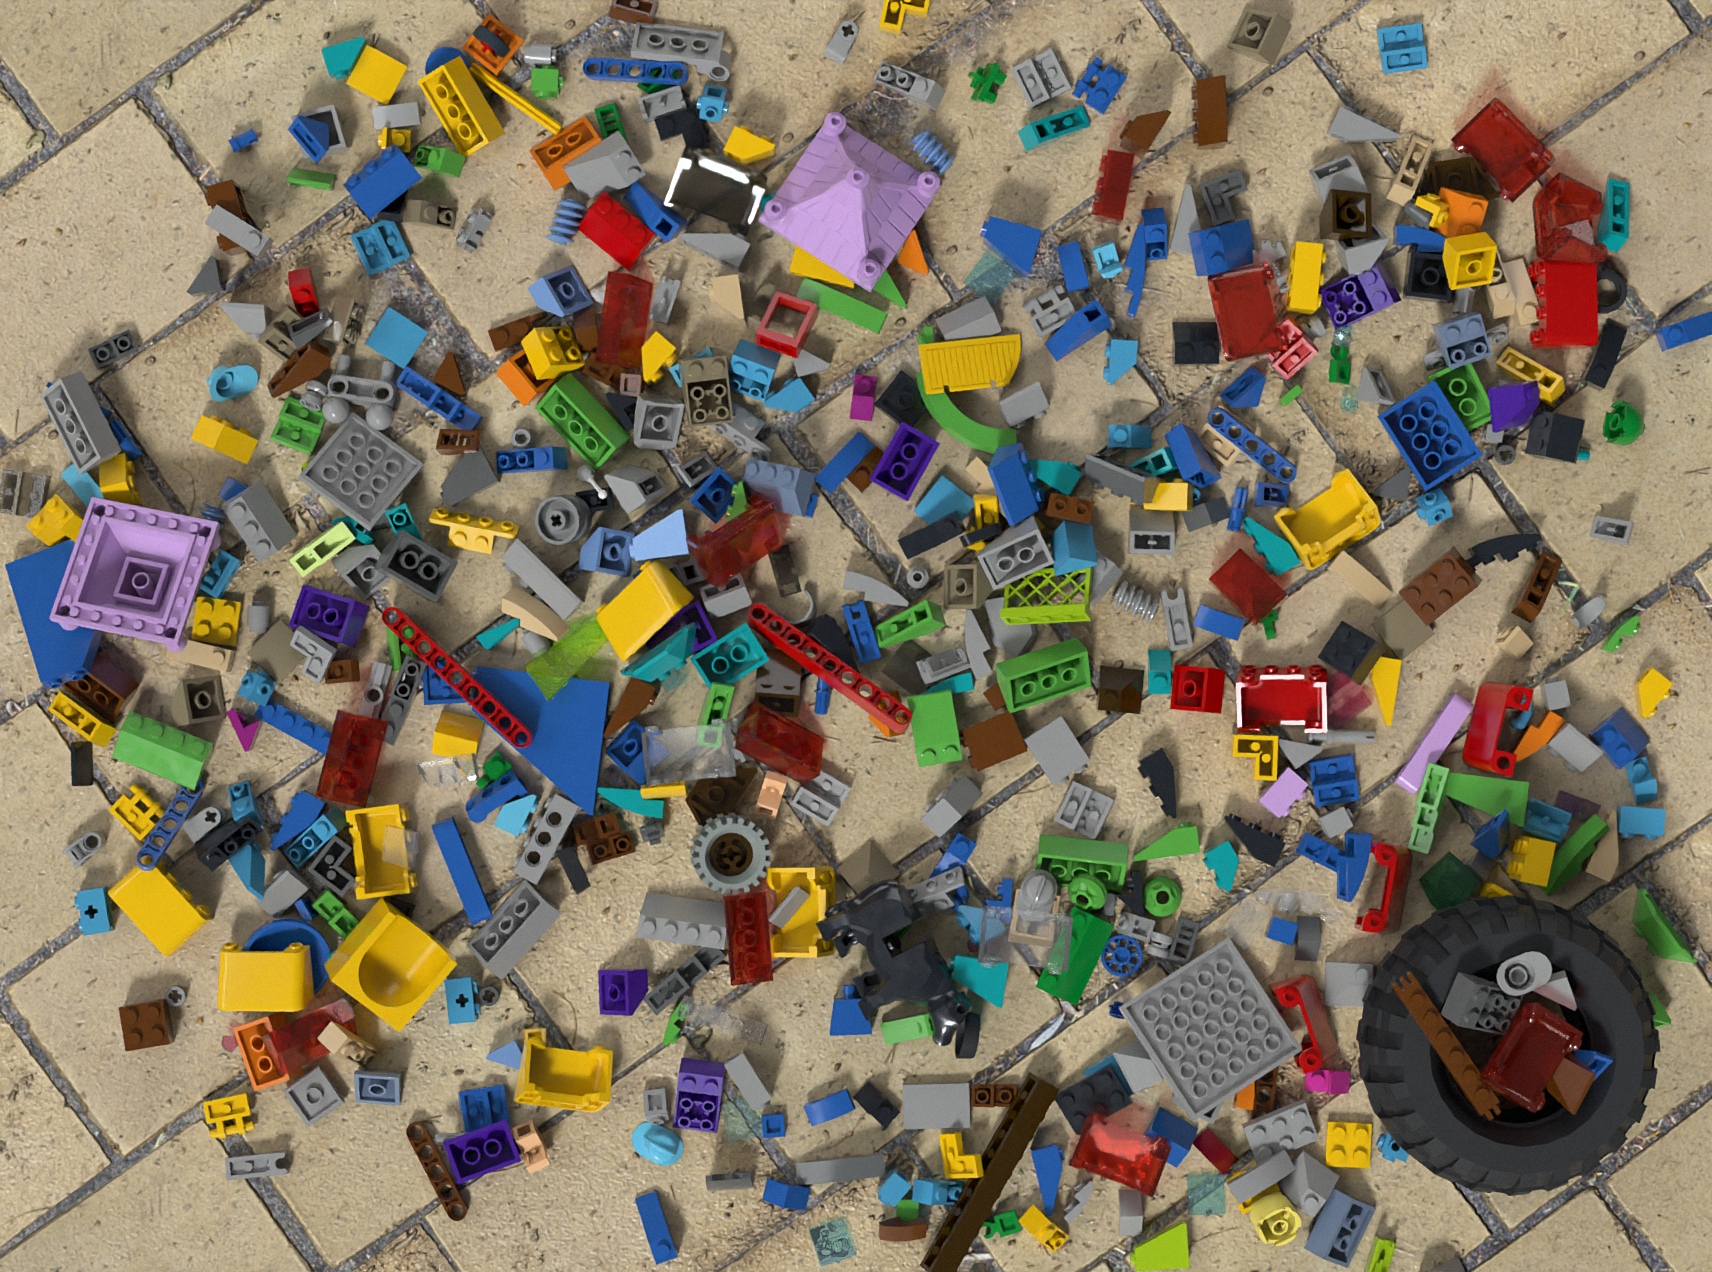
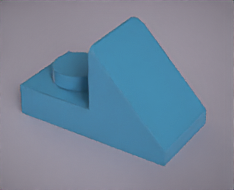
M1646 756L1631 760L1624 768L1635 804L1639 805L1658 799L1657 780L1652 778Z

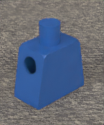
M842 985L843 998H834L830 1036L872 1034L870 1020L866 1021L858 1006V1002L864 998L856 997L855 985Z

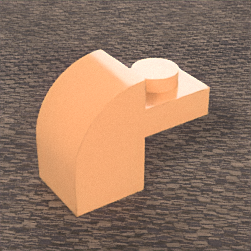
M767 770L754 814L775 820L788 780L787 776L779 772Z
M533 1119L512 1128L515 1141L523 1154L526 1168L530 1174L550 1165L549 1152Z

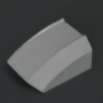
M638 394L634 419V444L640 449L667 450L676 447L685 404L679 398L670 395Z

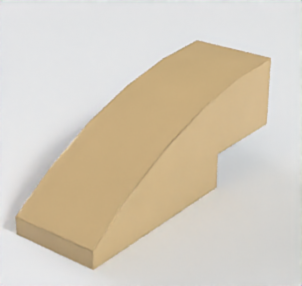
M976 456L964 471L980 484L975 491L977 494L997 496L998 513L1007 520L988 472V467Z
M1343 550L1338 553L1327 567L1344 584L1377 610L1392 593Z
M514 587L502 597V612L520 619V627L555 641H559L570 631V627L553 610L530 594Z

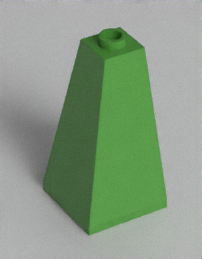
M1450 772L1446 796L1492 817L1506 809L1509 812V824L1524 827L1529 782Z

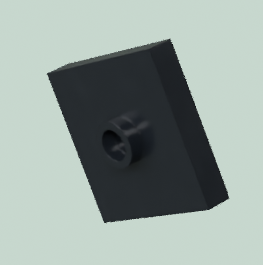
M902 370L874 404V406L898 425L902 421L911 427L915 425L927 410L921 397L918 383Z

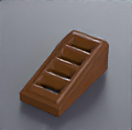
M440 429L436 450L440 455L477 453L482 431ZM464 438H467L466 444H465V446H464V445H463ZM471 438H474L473 446H470Z

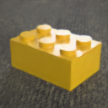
M1296 241L1291 246L1287 283L1290 290L1286 292L1284 312L1311 315L1318 307L1320 308L1322 295L1318 294L1320 285H1323L1324 272L1320 271L1322 263H1325L1326 250H1323V244Z
M1517 835V839H1513L1511 845V852H1514L1512 861L1509 860L1506 873L1509 874L1508 878L1547 887L1556 843Z

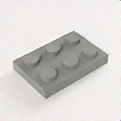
M1304 1099L1242 1124L1257 1164L1284 1149L1286 1152H1290L1319 1140Z

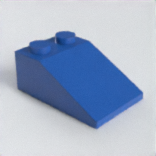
M1249 219L1188 233L1197 276L1222 273L1253 263L1252 252L1255 250Z

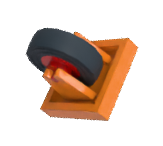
M488 14L483 22L474 30L472 36L462 49L498 77L523 45L524 40L491 14Z

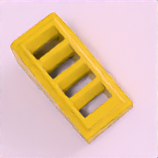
M1485 882L1478 897L1490 898L1513 895L1495 884Z

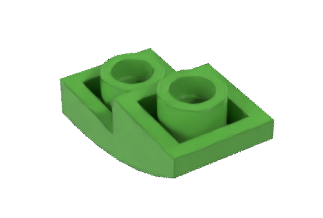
M1631 616L1619 624L1607 637L1600 649L1607 653H1613L1614 650L1617 651L1623 640L1620 638L1621 635L1627 638L1638 632L1641 625L1638 622L1641 617Z
M683 999L673 1012L666 1027L663 1039L665 1046L669 1043L674 1045L681 1036L679 1031L682 1027L676 1021L682 1022L689 1013L686 1010L689 1004Z

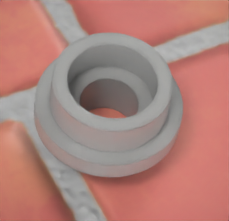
M525 427L515 429L511 435L512 444L518 449H527L533 443V434ZM522 434L527 437L523 443L519 442L518 439Z
M919 566L912 567L906 576L908 584L917 589L924 587L929 578L927 571ZM915 573L921 574V581H915L913 575Z

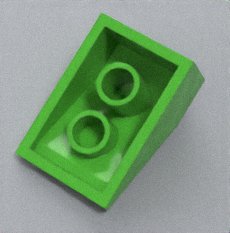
M1471 363L1451 370L1446 366L1424 377L1427 385L1435 380L1467 431L1491 420L1489 398Z
M951 689L907 696L908 708L912 713L911 726L918 766L924 767L963 760Z

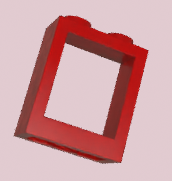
M776 291L755 333L756 344L798 359L818 317L817 304L808 299L802 300L794 297L788 292ZM779 306L806 315L795 339L768 329Z

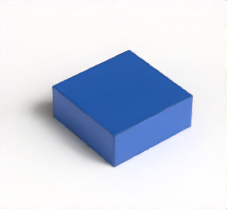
M309 896L294 903L304 922L319 916V913L312 907L311 904L313 902Z
M784 1113L762 1115L763 1138L785 1137Z

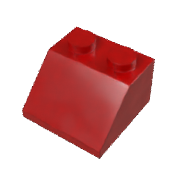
M1174 665L1170 709L1221 714L1225 670Z

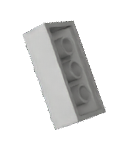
M82 371L60 378L39 395L79 474L110 460L122 451Z
M517 538L501 557L504 561L503 567L511 574L513 572L521 577L518 581L526 589L531 587L536 592L534 597L544 604L547 603L552 608L551 610L564 621L584 603L522 540Z
M524 880L466 946L487 970L503 980L561 915V912L527 880Z
M647 892L639 916L637 937L723 950L728 949L734 904Z

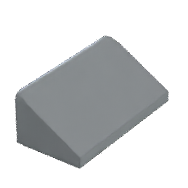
M796 885L772 913L769 921L783 928L808 899L809 893L799 885Z

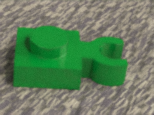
M1016 1209L994 1215L995 1222L986 1220L982 1227L989 1226L991 1228V1232L984 1235L986 1239L993 1237L996 1232H999L1002 1238L1023 1230L1021 1223L1018 1221L1019 1217Z

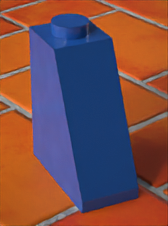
M1179 424L1172 427L1171 431L1165 434L1183 480L1205 489L1222 478L1192 428Z

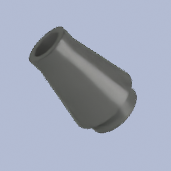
M1410 200L1403 211L1421 228L1424 227L1428 230L1431 227L1429 224L1433 213L1415 205V202Z

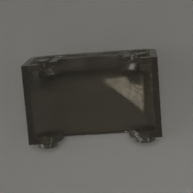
M686 146L663 205L668 206V209L674 212H680V210H685L688 207L727 222V227L733 235L739 233L747 237L764 193L768 177L761 172L702 149Z

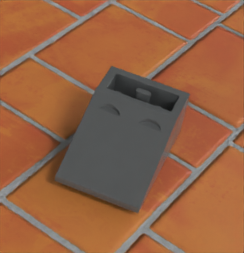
M1458 972L1440 1014L1457 1026L1506 1036L1524 994L1518 996L1508 995L1501 990L1497 983Z

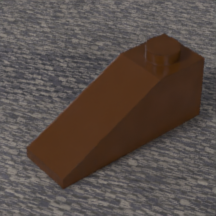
M313 339L300 349H296L267 384L271 397L276 398L318 377L331 364L332 358L329 349Z
M1542 551L1518 595L1511 613L1529 623L1536 618L1544 606L1562 564L1561 560Z
M631 677L603 737L609 738L647 709L649 704L653 706L658 697V693L655 692L657 688L640 679Z

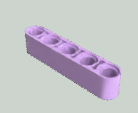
M1453 693L1394 782L1411 794H1414L1423 782L1428 762L1436 764L1474 705L1457 693Z

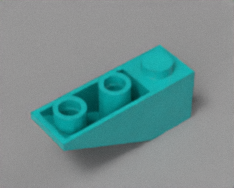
M1249 517L1242 519L1244 522L1242 527L1247 536L1251 535L1255 541L1253 547L1259 556L1263 555L1265 558L1264 566L1270 575L1274 574L1277 577L1301 563L1288 542Z

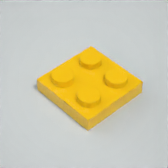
M197 596L191 640L236 646L242 602Z
M1327 1121L1324 1165L1370 1169L1372 1124Z

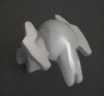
M1269 239L1262 241L1261 250L1258 253L1256 250L1252 252L1255 268L1265 272V267H1268L1273 277H1275L1280 293L1290 290L1286 284L1285 275L1281 274L1276 264L1278 262L1279 266H1281L1283 258L1286 257L1283 246L1279 240L1276 241L1275 247L1271 245Z

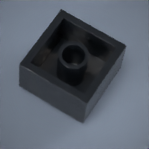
M1410 252L1407 255L1402 299L1445 304L1451 300L1452 290L1449 288L1442 258L1443 255Z
M1341 621L1318 655V658L1331 669L1361 686L1385 648L1375 639Z

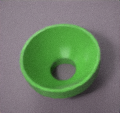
M1079 874L1071 880L1068 886V896L1071 902L1081 910L1097 911L1107 900L1108 893L1105 885L1093 875ZM1078 895L1086 896L1089 903L1081 902L1078 899Z
M1163 876L1155 877L1144 885L1142 889L1143 906L1150 914L1158 917L1169 916L1180 906L1182 899L1181 890L1172 879ZM1160 891H1166L1169 894V900L1165 904H1159L1156 900V895Z

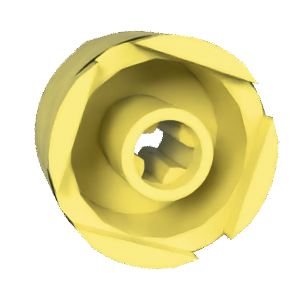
M1276 1191L1266 1195L1250 1206L1251 1222L1264 1243L1281 1246L1289 1243L1296 1237V1231L1298 1227H1301V1219L1289 1198L1282 1195L1281 1192Z

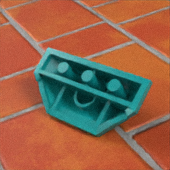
M695 621L620 671L621 674L652 682L657 678L662 681L671 675L669 670L675 667L678 670L688 663L686 659L693 655L697 628Z

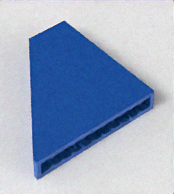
M72 539L5 564L40 682L47 689L59 688L65 682L80 680L84 677L83 675L89 674L103 631L81 626L74 630H65L58 622H53L49 618L76 543Z
M477 666V670H473L472 675L533 732V744L527 748H517L474 707H472V711L587 814L594 815L611 683ZM474 687V692H470V696L473 699L479 695L477 687ZM491 701L486 704L485 709L487 713L492 714L495 711V705ZM509 717L503 718V728H510L511 719ZM521 732L518 735V741L521 744H525L528 737L525 732Z

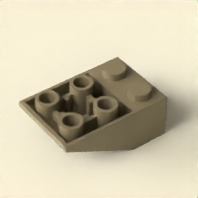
M336 296L330 313L333 323L326 327L323 339L350 349L352 344L356 345L359 337L357 328L359 323H363L366 311L363 310L364 306L353 298Z
M720 354L678 359L680 381L689 427L733 422L726 356Z

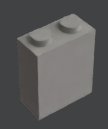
M1062 716L1057 717L1023 739L1052 785L1057 783L1059 786L1070 779L1068 777L1070 773L1076 771L1078 774L1088 767L1086 763L1090 759Z
M743 1049L727 1059L724 1066L751 1109L755 1110L758 1108L760 1111L770 1105L772 1092L746 1051Z

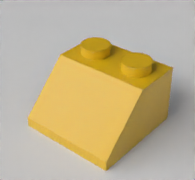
M1486 232L1445 238L1442 258L1451 290L1492 283L1497 244Z

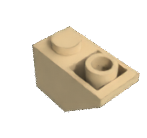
M1519 626L1504 627L1496 636L1498 640L1495 643L1514 660H1520L1534 644Z

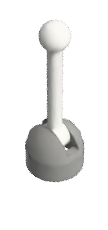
M590 465L581 466L577 471L579 480L584 484H592L598 491L599 498L605 499L607 492L602 490L595 482L596 472Z

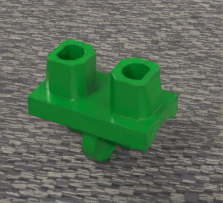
M987 63L985 69L979 66L976 73L971 71L968 73L967 76L972 79L970 87L975 89L970 99L975 102H985L988 104L995 102L998 93L992 91L990 87L992 83L1002 86L1007 77L999 69L1000 65Z

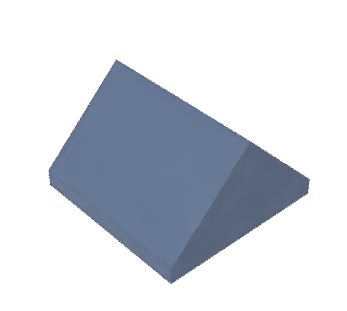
M371 1068L356 1069L354 1072L356 1102L400 1106L403 1071Z

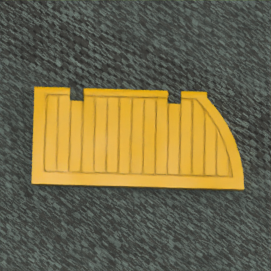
M1020 334L918 345L926 395L944 393V386H949L950 392L991 388L990 381L994 380L996 387L1009 386L1020 358Z

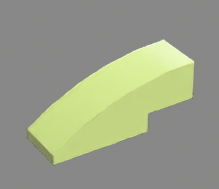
M341 521L290 556L289 561L301 576L304 577L346 547L356 537L345 523Z

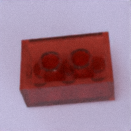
M1108 149L1106 155H1102L1100 158L1098 171L1102 172V176H1098L1095 186V193H1098V199H1094L1091 209V215H1095L1094 221L1119 226L1123 221L1134 154Z
M1241 548L1209 578V583L1255 629L1288 599V594Z

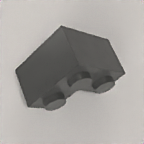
M335 834L307 869V871L341 897H345L357 882L355 879L357 876L342 865L352 853L353 845L339 834Z

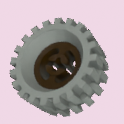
M721 813L714 820L711 817L707 819V824L704 827L700 825L697 829L699 831L698 835H693L692 838L694 844L690 846V853L692 854L690 859L695 872L703 883L707 884L710 889L718 890L721 894L727 895V892H731L732 895H739L738 891L740 890L746 893L750 891L749 887L751 885L755 887L759 885L758 879L760 877L765 878L767 874L765 869L770 867L771 861L769 856H771V849L768 846L769 841L757 824L741 814L736 816L735 813H728V816H724ZM733 839L742 841L745 847L744 857L737 865L736 863L740 860L741 855L738 852L740 851L738 846L732 842ZM722 841L724 842L720 845L719 852L721 853V859L727 864L725 867L718 865L715 860V849ZM729 848H731L734 851L733 853H731V857H728L726 855V853H728Z

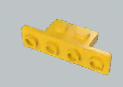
M444 508L433 509L429 517L430 523L450 526L448 546L491 554L493 551L495 535L516 539L520 527L510 521L501 522L492 520L489 517H476L468 513H455Z

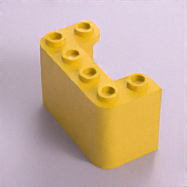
M403 803L345 811L346 821L349 822L350 826L353 825L352 828H349V832L352 835L357 874L355 879L360 881V883H357L358 888L355 889L356 899L413 892L414 887L418 886L417 873H413L412 864H415L414 851H410L409 842H412L411 829H407L406 821L410 820L408 807H404Z
M149 855L141 860V863L145 865L153 862V858ZM161 858L157 866L151 871H143L136 865L108 891V894L156 948L166 957L175 955L213 918L210 915L212 914L211 910L204 903L202 905L194 904L191 900L193 896L185 888L181 889L176 884L178 882L176 877L170 872L166 873L167 869L165 866L167 862Z

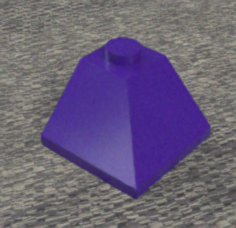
M1514 381L1488 388L1492 432L1496 433L1526 424L1540 403L1537 381Z
M647 969L598 970L600 1014L632 1016L648 992Z

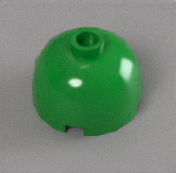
M1617 400L1611 405L1614 408L1611 414L1607 413L1605 416L1603 436L1608 438L1607 443L1626 446L1635 442L1643 434L1645 424L1642 412L1635 405Z

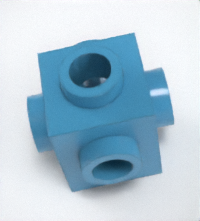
M705 84L703 95L699 96L697 101V109H700L699 118L712 122H721L723 114H727L729 109V101H726L727 88Z
M1441 487L1416 498L1418 507L1415 508L1419 519H1424L1428 526L1453 516L1450 502Z
M258 669L255 673L247 670L237 694L249 701L266 706L269 697L274 691L276 682L269 679L270 674Z
M1385 1129L1384 1134L1380 1133L1376 1143L1379 1146L1378 1151L1383 1153L1382 1158L1392 1162L1395 1159L1406 1162L1409 1154L1397 1144L1391 1147L1395 1141Z

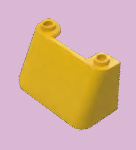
M1348 468L1335 473L1332 476L1331 488L1296 511L1291 507H1284L1274 516L1275 522L1308 570L1321 566L1340 551L1347 549L1373 532L1381 523L1377 505Z
M659 558L654 562L648 560L640 568L642 572L608 605L604 603L595 611L598 614L595 617L617 656L623 662L635 655L684 605H687L695 598Z
M831 866L767 868L766 883L771 889L776 890L777 907L796 885H799L809 893L808 899L783 928L777 926V934H773L768 940L769 956L817 958L833 955L836 952V947L832 939L824 941L816 923L826 918L824 914L827 909L836 904L834 869Z
M228 942L220 948L217 993L219 1010L294 1012L304 1009L313 998L314 987L310 945L292 943L284 951H243L242 946L238 945V943Z
M530 1037L524 1042L514 1101L522 1104L584 1112H598L610 1103L613 1050H606L604 1046H594L588 1052L546 1047V1043L542 1041V1038Z

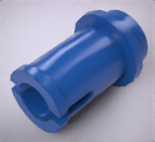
M252 128L236 137L231 136L232 139L228 140L234 152H241L240 149L258 142Z

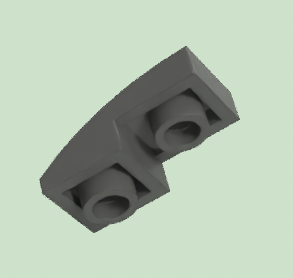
M127 330L89 348L88 352L96 369L100 370L133 354L139 349L130 330Z

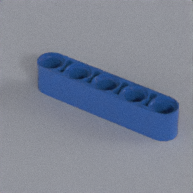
M449 817L432 824L433 833L470 923L475 925L492 918V910L454 818Z

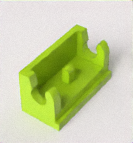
M1375 1235L1364 1272H1388L1397 1242Z

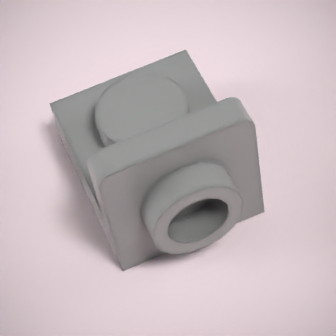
M1123 911L1118 920L1117 932L1149 942L1155 921Z
M665 1088L643 1091L647 1123L660 1125L664 1121H669Z

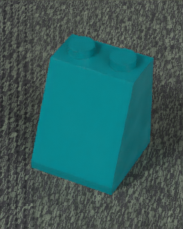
M954 953V958L949 957L948 968L953 979L996 1007L1002 1008L1009 966L1006 960Z

